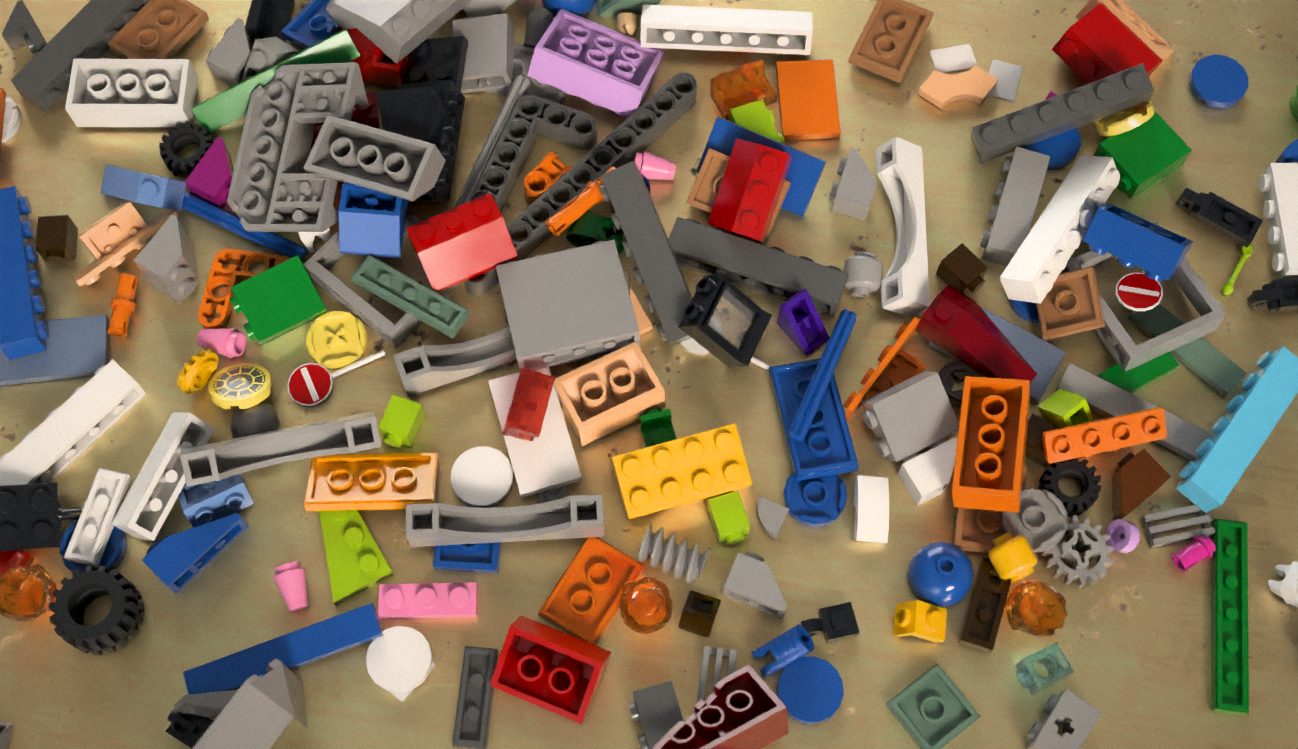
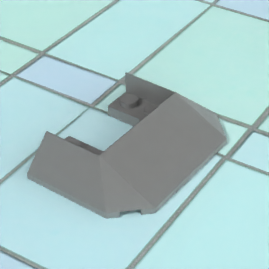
M356 62L281 65L273 73L275 75L274 79L265 87L260 85L251 93L227 198V203L237 213L240 223L246 231L324 232L339 221V210L333 206L338 180L315 173H305L304 165L309 157L316 123H324L327 115L351 121L354 106L369 105L360 67Z
M276 658L267 665L266 670L268 673L259 677L254 674L243 683L193 749H270L293 719L308 729L303 682Z

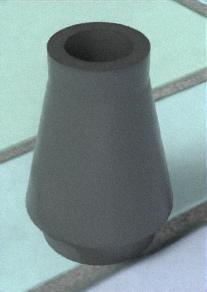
M534 7L527 14L524 46L536 47L553 21V14L550 11L541 7Z

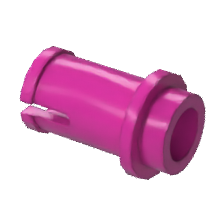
M1197 535L1193 537L1192 543L1177 553L1172 554V561L1180 571L1186 572L1202 559H1210L1213 556L1216 547L1208 536L1202 535L1200 537Z

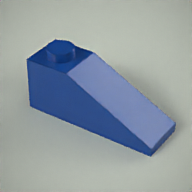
M238 513L167 536L164 540L154 543L148 549L142 561L168 588L177 594L249 526Z

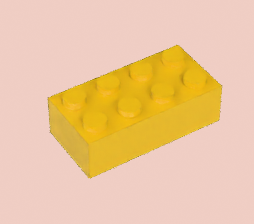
M735 423L610 458L626 520L753 485Z

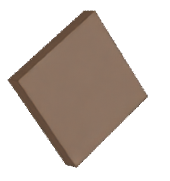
M1093 266L1059 274L1052 289L1047 293L1041 304L1036 303L1041 334L1044 340L1106 327Z

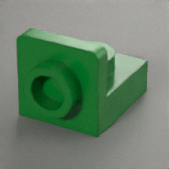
M655 408L640 416V430L645 448L676 440L670 409L662 410L661 408Z

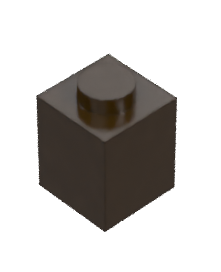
M69 215L38 217L35 249L45 262L62 264L65 261L76 260L78 228Z
M961 243L941 260L936 275L947 285H951L966 295L969 291L973 294L985 283L983 278L988 267Z
M1032 413L1028 420L1025 456L1046 467L1048 462L1045 460L1042 434L1046 431L1059 429V427Z

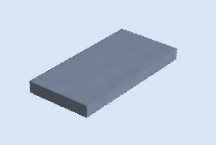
M981 307L1037 373L1030 384V401L1038 404L1066 352ZM929 342V347L955 361H960L933 342Z
M104 314L45 321L49 331V338H45L47 351L9 360L0 349V386L94 376L100 367L109 363V334L107 329L109 328L110 318Z

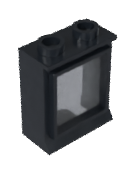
M723 273L704 276L698 282L696 293L691 303L685 308L683 318L678 327L728 368L748 366L772 314L762 310L730 283Z

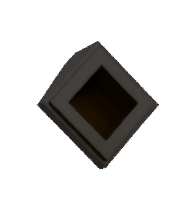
M690 590L681 614L679 628L709 637L721 600Z

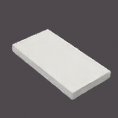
M549 367L521 374L518 372L488 380L521 498L582 481L557 392L552 383L553 379Z

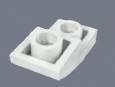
M856 475L853 507H856L853 539L856 541L888 543V478Z

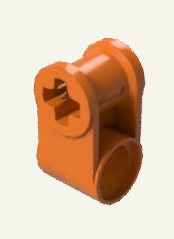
M555 152L547 154L524 178L526 203L530 206L573 166L568 167L558 159V154ZM540 188L542 190L534 191L533 189Z

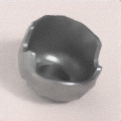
M262 401L248 409L237 408L232 416L230 429L233 439L278 430L280 421L277 411L269 403Z

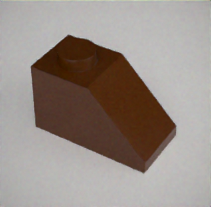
M1145 449L1141 450L1137 455L1130 452L1117 463L1120 469L1113 476L1112 519L1125 518L1171 478Z

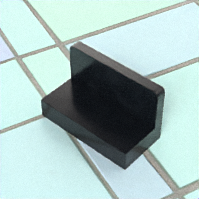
M252 0L245 25V30L251 44H254L255 39L278 37L286 42L281 31L291 22L295 0Z

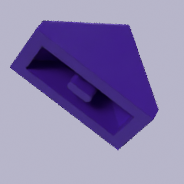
M802 289L780 305L777 324L804 355H809L829 340L830 337L806 289Z

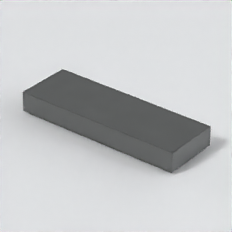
M465 646L452 741L453 748L487 749L494 687H491L490 683L497 665L498 649Z

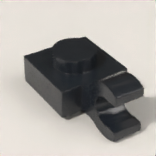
M851 602L820 608L818 610L819 619L813 618L801 621V625L808 631L811 637L824 634L826 643L855 637L860 633Z

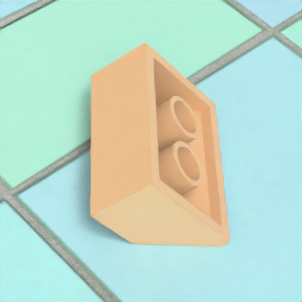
M1090 0L1075 16L1079 20L1098 4L1103 3L1162 60L1175 51L1124 0Z
M636 341L552 380L568 421L582 446L639 420L640 416L651 409L666 407L664 388Z

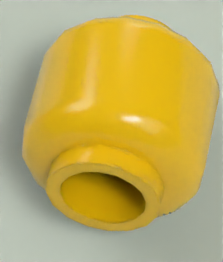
M1008 532L993 540L995 547L988 552V557L1001 579H1010L1014 583L1035 572L1033 566L1036 565L1038 559L1025 536L1018 535L1012 537L1011 533Z

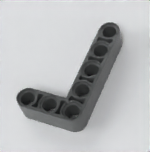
M535 95L521 97L508 120L470 201L491 193L500 213H502L538 136L579 150H589L597 143L596 119L588 113ZM529 112H534L532 115H527ZM556 121L562 122L560 124H553ZM583 130L589 131L587 133H580ZM519 135L524 136L522 138H514ZM505 159H513L511 162H503ZM493 183H502L499 186H491Z

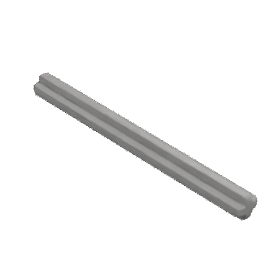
M520 75L515 77L455 207L471 200V196L517 102L526 95L530 87L528 78Z

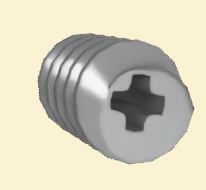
M651 524L640 545L638 561L644 563L650 557L651 568H656L662 562V572L665 574L674 567V578L677 579L686 572V583L691 584L697 577L700 578L709 558L711 548L708 547L703 554H700V543L696 542L691 549H688V538L684 537L679 544H676V533L673 532L665 539L664 528L661 527L653 534Z

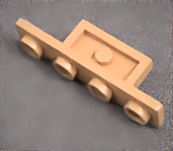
M127 200L78 235L96 260L73 275V280L79 286H82L84 283L86 285L94 283L101 277V271L108 266L113 268L121 264L126 259L125 254L132 249L139 250L145 247L151 240L150 237L162 227L172 214L179 217V214L176 210L167 209L146 224L133 205Z

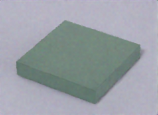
M938 663L885 704L920 749H941L981 717Z

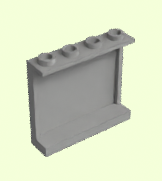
M615 240L597 241L587 246L570 247L560 252L538 254L533 258L519 261L511 260L505 264L496 265L520 374L609 354L635 341L639 347L641 346L640 330Z

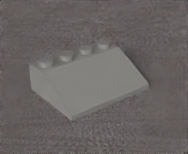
M336 0L332 6L397 64L472 0Z

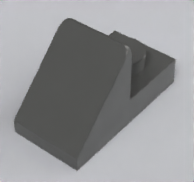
M22 0L17 2L2 32V37L12 51L28 45L32 54L39 53L47 45V42Z

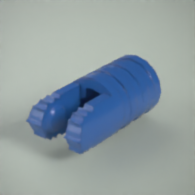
M798 624L751 653L754 659H760L772 652L776 661L764 666L760 670L765 679L814 650V643L808 631Z

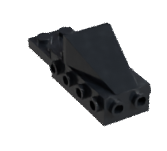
M464 36L424 40L410 52L405 84H398L397 90L378 91L377 93L383 130L435 144L446 160L435 187L414 201L408 200V203L449 201L465 103L461 86L468 41Z

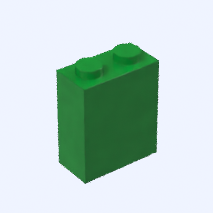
M1155 111L1154 115L1140 126L1127 132L1110 136L1102 141L1093 156L1113 157L1116 169L1120 174L1117 188L1124 192L1131 200L1182 166L1192 150Z
M298 255L230 287L234 296L229 298L237 314L244 313L248 323L243 326L250 340L254 341L257 339L261 346L327 313Z

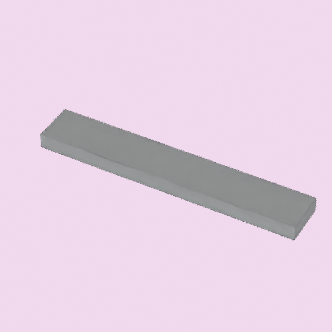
M1071 363L1066 366L1054 391L1056 392L1061 388L1085 397L1090 410L1106 418L1158 407ZM1164 410L1167 437L1154 442L1195 461L1198 457L1195 453L1196 449L1204 440L1210 439L1213 434Z

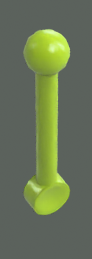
M1251 245L1247 248L1243 246L1240 249L1241 257L1227 284L1221 287L1224 295L1232 294L1233 284L1246 258L1250 257L1254 252Z

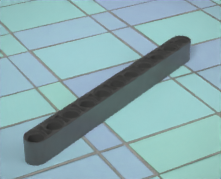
M679 73L674 76L506 226L518 255V259H515V261L525 259L552 235L545 221L537 222L535 220L541 217L549 219L574 197L579 195L586 188V184H579L577 182L582 180L588 181V183L590 181L594 182L610 167L618 168L632 162L636 152L642 153L694 106L697 92V82L694 76L689 73ZM661 108H667V109H669V110L663 111V110H660V109H661ZM640 126H647V127H649V128L642 129V128H639V127H640ZM620 144H628L629 146H627V147H620L619 145H620ZM600 162H607V163H609V164L604 165V166H603V165H599ZM559 199H566V200H568V201L565 202V203H558V202H556V201L559 200ZM520 236L526 238L523 241L514 240L516 237ZM496 268L481 274L483 277L480 280L469 279L464 281L468 293L474 296H482L489 292L499 283Z

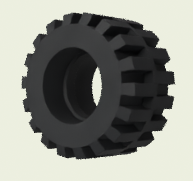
M93 565L86 566L85 572L77 569L72 572L73 578L69 580L65 577L60 582L64 586L61 590L55 589L53 593L56 602H50L49 610L55 614L49 616L51 624L56 626L54 631L64 641L81 652L102 655L103 650L109 654L116 652L115 646L120 645L122 648L129 644L126 639L130 635L132 637L137 635L138 631L135 629L136 624L142 625L144 619L139 615L140 612L145 611L144 604L139 601L142 599V596L135 589V586L118 571L110 570L107 566L101 565L98 569ZM111 595L112 605L107 617L96 625L85 626L83 616L88 604L99 596Z

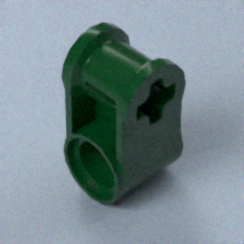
M587 210L586 213L573 222L566 234L567 241L575 247L591 245L597 241L615 240L618 255L624 251L622 244L624 232L622 228L619 230L616 228L615 233L613 228L615 224L612 219L595 214L590 210Z

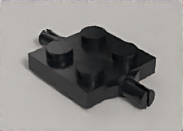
M57 483L0 486V551L59 547V529L62 521L78 520L80 514L69 515V513L82 512L81 506L61 508L58 501Z

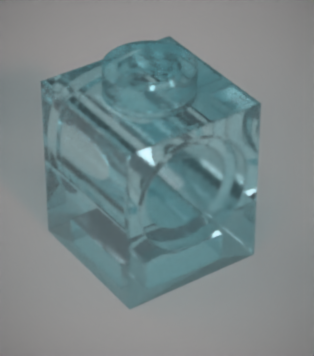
M1057 642L1021 659L1015 665L1019 683L1024 689L1028 688L1031 695L1066 679L1074 673ZM1035 663H1041L1047 668L1048 677H1041L1036 673Z

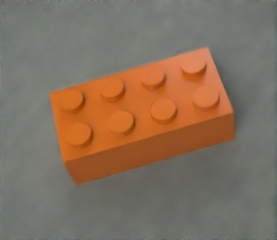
M965 376L952 484L954 507L1020 513L1030 406V380Z

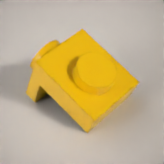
M920 600L898 603L893 617V634L899 637L912 635L935 643L945 641L947 609Z

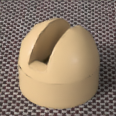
M634 13L618 14L616 26L619 33L627 36L635 34L639 26V16Z

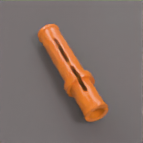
M612 166V167H610L605 173H607V172H609V171H611V170H614V169H616V168ZM601 176L594 182L590 181L587 183L586 188L579 195L545 221L547 228L555 236L560 235L561 232L586 213L593 205L602 203L605 200L599 187L604 184Z

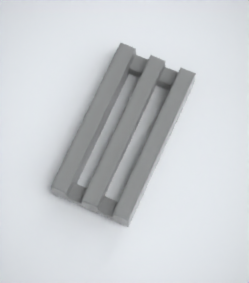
M1196 505L1146 514L1141 518L1151 548L1192 540L1197 535L1200 537L1202 535L1212 536L1215 533L1214 527H1211L1209 524L1211 521L1210 516L1206 515ZM1197 514L1198 516L1155 526L1151 525L1153 522ZM1201 524L1202 527L1199 530L1160 538L1155 536V533Z
M704 646L697 703L701 699L704 700L709 656L716 657L712 694L714 686L720 681L722 658H729L728 676L734 673L737 650H724V648L719 647L715 649L710 648L711 646Z

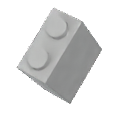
M492 14L490 16L466 17L464 19L452 20V37L464 36L468 41L461 86L462 93L511 87L514 81L515 29L508 14Z
M923 371L861 402L864 412H862L863 420L867 427L873 430L876 437L874 441L875 448L879 455L887 460L898 462L959 431V422L938 372Z

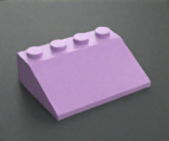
M560 9L535 47L527 76L536 79L539 83L549 84L561 89L568 95H575L585 99L595 106H602L612 110L619 116L629 117L641 107L665 51L658 48L640 47L641 41Z

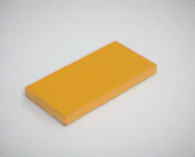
M438 452L335 454L311 458L305 495V510L406 509V505L435 503L439 463Z

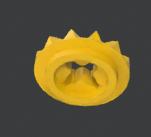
M209 349L206 351L201 350L196 356H191L188 363L184 364L183 370L178 373L179 378L176 385L185 394H190L206 386L217 370L218 355Z

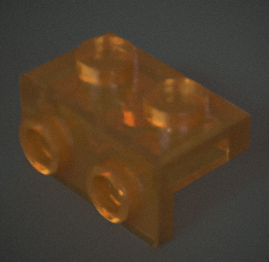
M763 60L747 63L738 69L727 73H720L711 79L710 96L725 120H729L730 109L762 99L765 106L777 102V94L765 75V63Z

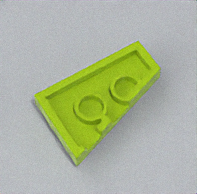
M358 510L319 511L335 606L393 574Z

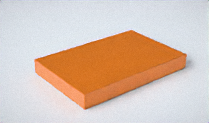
M833 59L777 61L776 76L781 132L784 140L840 138L841 132Z
M598 537L586 538L539 610L538 616L567 634L596 645L644 570V564Z

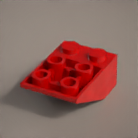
M357 28L347 29L360 52V56L350 62H356L359 65L364 83L398 88V84H405L410 53L396 64Z

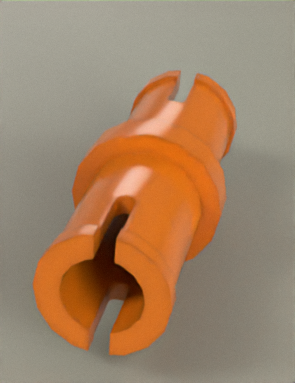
M119 275L116 296L111 300L110 304L113 310L109 328L107 329V333L112 334V336L127 337L128 335L127 331L131 313L135 312L136 309L134 298L137 284L139 283V278L134 275Z

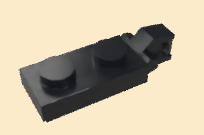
M1186 187L1176 202L1177 206L1189 212L1188 215L1196 221L1246 248L1251 244L1263 222L1262 219L1212 192L1208 194L1200 192L1198 194Z
M1298 277L1272 280L1269 284L1263 285L1262 290H1254L1247 297L1250 309L1268 307L1269 312L1298 310Z

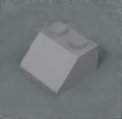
M172 214L137 255L134 262L151 287L180 304L185 297H188L194 291L198 282L193 243L178 217Z

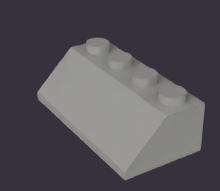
M327 115L304 165V169L315 174L414 201L435 187L446 160L435 144Z

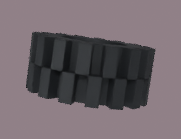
M186 122L185 128H183L181 123L177 124L178 130L176 131L172 128L168 129L167 131L170 136L163 135L161 139L164 143L159 144L160 155L169 171L177 177L179 175L181 179L185 180L187 175L191 174L214 143L211 135L205 128L202 129L199 124H195V127H193L191 122ZM196 144L199 146L197 153L191 157L180 158L178 156L179 151L187 145Z
M1078 458L1051 463L1039 480L1041 484L1038 490L1052 492L1059 498L1067 511V517H1072L1075 513L1079 516L1085 510L1087 511L1098 499V493L1101 491L1102 485H1098L1101 481L1100 475L1094 476L1097 469L1094 465L1088 468L1086 465L1089 461L1083 459L1082 462H1078ZM1072 476L1078 480L1081 485L1080 494L1075 497L1063 494L1058 486L1059 478Z

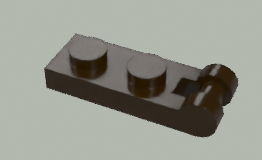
M982 558L980 561L958 643L991 653L996 641L1011 581L1010 579H1001L989 559ZM988 577L998 579V586L988 583Z

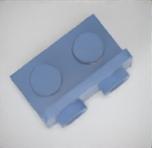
M242 474L189 487L185 483L178 496L182 510L193 528L229 516L254 503Z

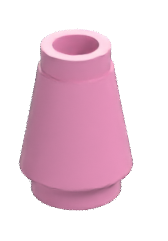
M643 151V153L636 152L634 162L639 167L643 179L673 180L676 163Z
M203 328L198 333L197 343L199 346L210 349L218 354L234 358L243 354L246 347V336L237 328Z
M300 561L286 563L274 568L276 576L273 578L288 606L289 612L308 607L305 568L301 567Z

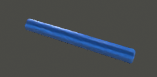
M189 192L184 193L183 209L280 255L291 258L298 255L301 262L305 261L308 254L306 247L274 232H248L241 225L238 215Z
M847 309L841 311L788 433L790 438L797 441L805 439L856 322V313Z

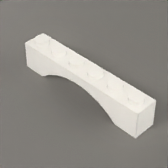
M894 137L876 148L877 175L890 199L897 231L894 259L887 274L881 280L882 308L910 317L930 306L922 147Z

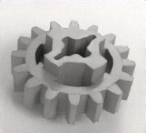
M1073 516L1069 524L1067 522L1065 534H1067L1066 542L1041 552V556L1049 557V561L1044 565L1045 568L1053 567L1056 570L1053 574L1054 579L1062 575L1065 577L1064 585L1068 586L1072 580H1075L1079 588L1085 584L1086 580L1090 585H1093L1098 581V577L1103 578L1108 573L1105 567L1111 566L1114 560L1107 557V555L1114 551V547L1106 546L1105 542L1110 536H1101L1099 534L1102 528L1100 524L1092 528L1090 526V518H1086L1083 523H1079L1077 516ZM1097 559L1095 566L1087 570L1089 561Z

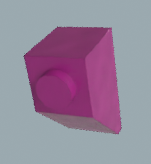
M217 137L188 176L185 184L191 194L224 208L227 204L234 169L230 153L222 138Z

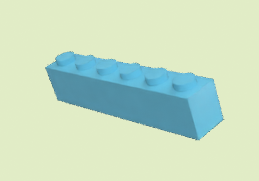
M1284 346L1273 353L1267 351L1258 360L1256 365L1259 369L1257 372H1253L1245 379L1241 385L1244 388L1241 395H1236L1228 403L1226 409L1229 412L1225 417L1222 416L1212 426L1211 431L1214 434L1210 439L1204 440L1195 451L1198 457L1194 462L1188 463L1179 474L1182 480L1175 489L1205 513L1223 504L1298 393V357Z

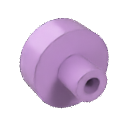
M1123 519L1112 521L1105 532V535L1110 536L1106 541L1107 546L1114 547V551L1121 553L1131 552L1140 541L1137 526Z

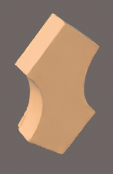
M975 65L970 70L961 74H945L934 70L919 88L918 95L940 109H943L951 102L967 100L979 105L983 103L995 88L998 79Z

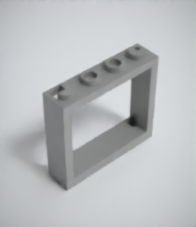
M407 214L404 233L408 236L406 228L422 221L414 214ZM338 231L303 266L310 279L396 349L422 321L406 313L394 325L328 271L345 255L340 253ZM458 285L441 291L439 294L447 297Z
M1091 250L1068 260L1065 269L1060 274L1092 266L1095 268L1117 257L1108 252L1105 255H1101ZM1186 256L1172 278L1201 317L1136 346L1100 295L1106 327L1094 330L1123 372L1218 330L1226 314L1223 306L1218 300L1213 298L1206 288L1204 280L1197 276L1190 267Z

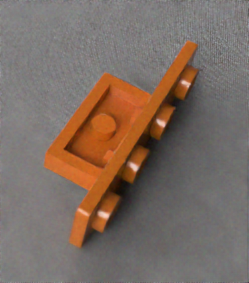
M914 317L909 325L905 322L902 324L895 335V338L898 339L893 347L887 345L878 358V361L881 362L876 370L870 368L861 380V384L864 385L859 393L853 391L843 405L847 408L845 417L848 422L862 405L861 402L925 371L927 367L925 364L902 350L916 332L920 319Z
M1157 407L1043 432L1045 460L1051 464L1074 458H1087L1101 452L1119 451L1124 447L1165 439L1167 432L1164 409Z

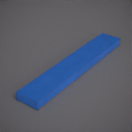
M373 603L367 604L184 671L183 675L188 695L237 690L254 674L259 677L268 673L266 670L267 665L276 658L289 670L384 636L375 605Z

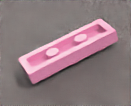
M477 582L379 584V619L477 617Z

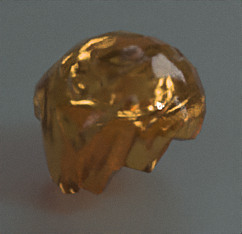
M39 564L29 567H18L0 575L1 615L19 622H30L42 617L49 610L50 602L55 600L53 593L57 589V585L44 567Z
M650 577L627 581L623 584L619 608L621 617L629 628L638 633L649 634L662 629L669 622L673 606L667 585L656 578Z
M1029 580L1019 584L1008 596L1005 603L1011 628L1013 630H1021L1033 636L1055 635V629H1062L1065 618L1068 616L1065 608L1067 604L1065 598L1055 587L1044 581Z

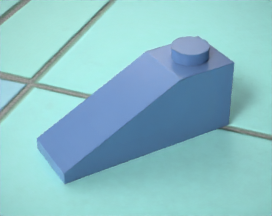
M106 164L101 193L140 204L181 211L186 184L185 181Z

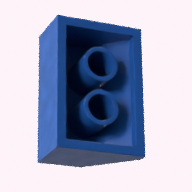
M1111 203L1098 208L1082 240L1089 243L1088 248L1101 255H1105L1108 252L1117 257L1116 261L1119 264L1128 268H1134L1136 265L1146 270L1144 274L1147 277L1159 282L1173 277L1194 242Z

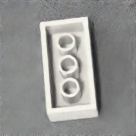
M73 59L65 109L77 127H177L176 125L180 123L183 127H186V122L193 123L194 113L191 108L195 106L198 77L189 59Z

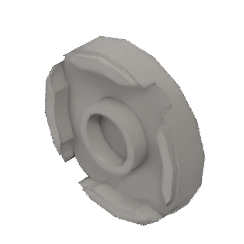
M1026 488L1021 492L1020 513H1002V529L1005 534L1010 532L1012 537L1018 535L1025 536L1034 552H1044L1054 548L1063 539L1067 528V511L1062 501L1052 492Z

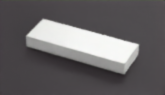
M103 468L98 469L65 552L64 558L67 561L88 566L93 565L98 568L114 527L111 523L121 507L132 480L130 475Z

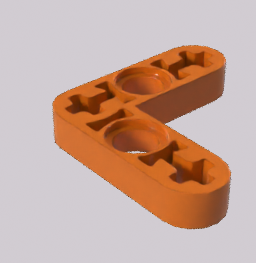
M236 249L220 250L213 259L198 312V319L204 329H223L227 327L233 308L229 298L234 296L230 287L257 275L250 272V267L254 263H264L265 269L262 271L264 272L272 268V265L276 266L291 259V257ZM229 259H232L234 264H229L228 268L225 269L223 263L226 264L229 262ZM217 286H229V290L224 296L217 297L213 295V291ZM213 304L217 305L216 312L220 318H215L213 322L210 323L207 318L214 316L215 307Z

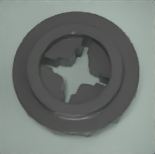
M962 361L948 363L938 373L952 407H961L963 390L952 391L955 385L954 380L961 383L965 380V376L983 377L982 374Z

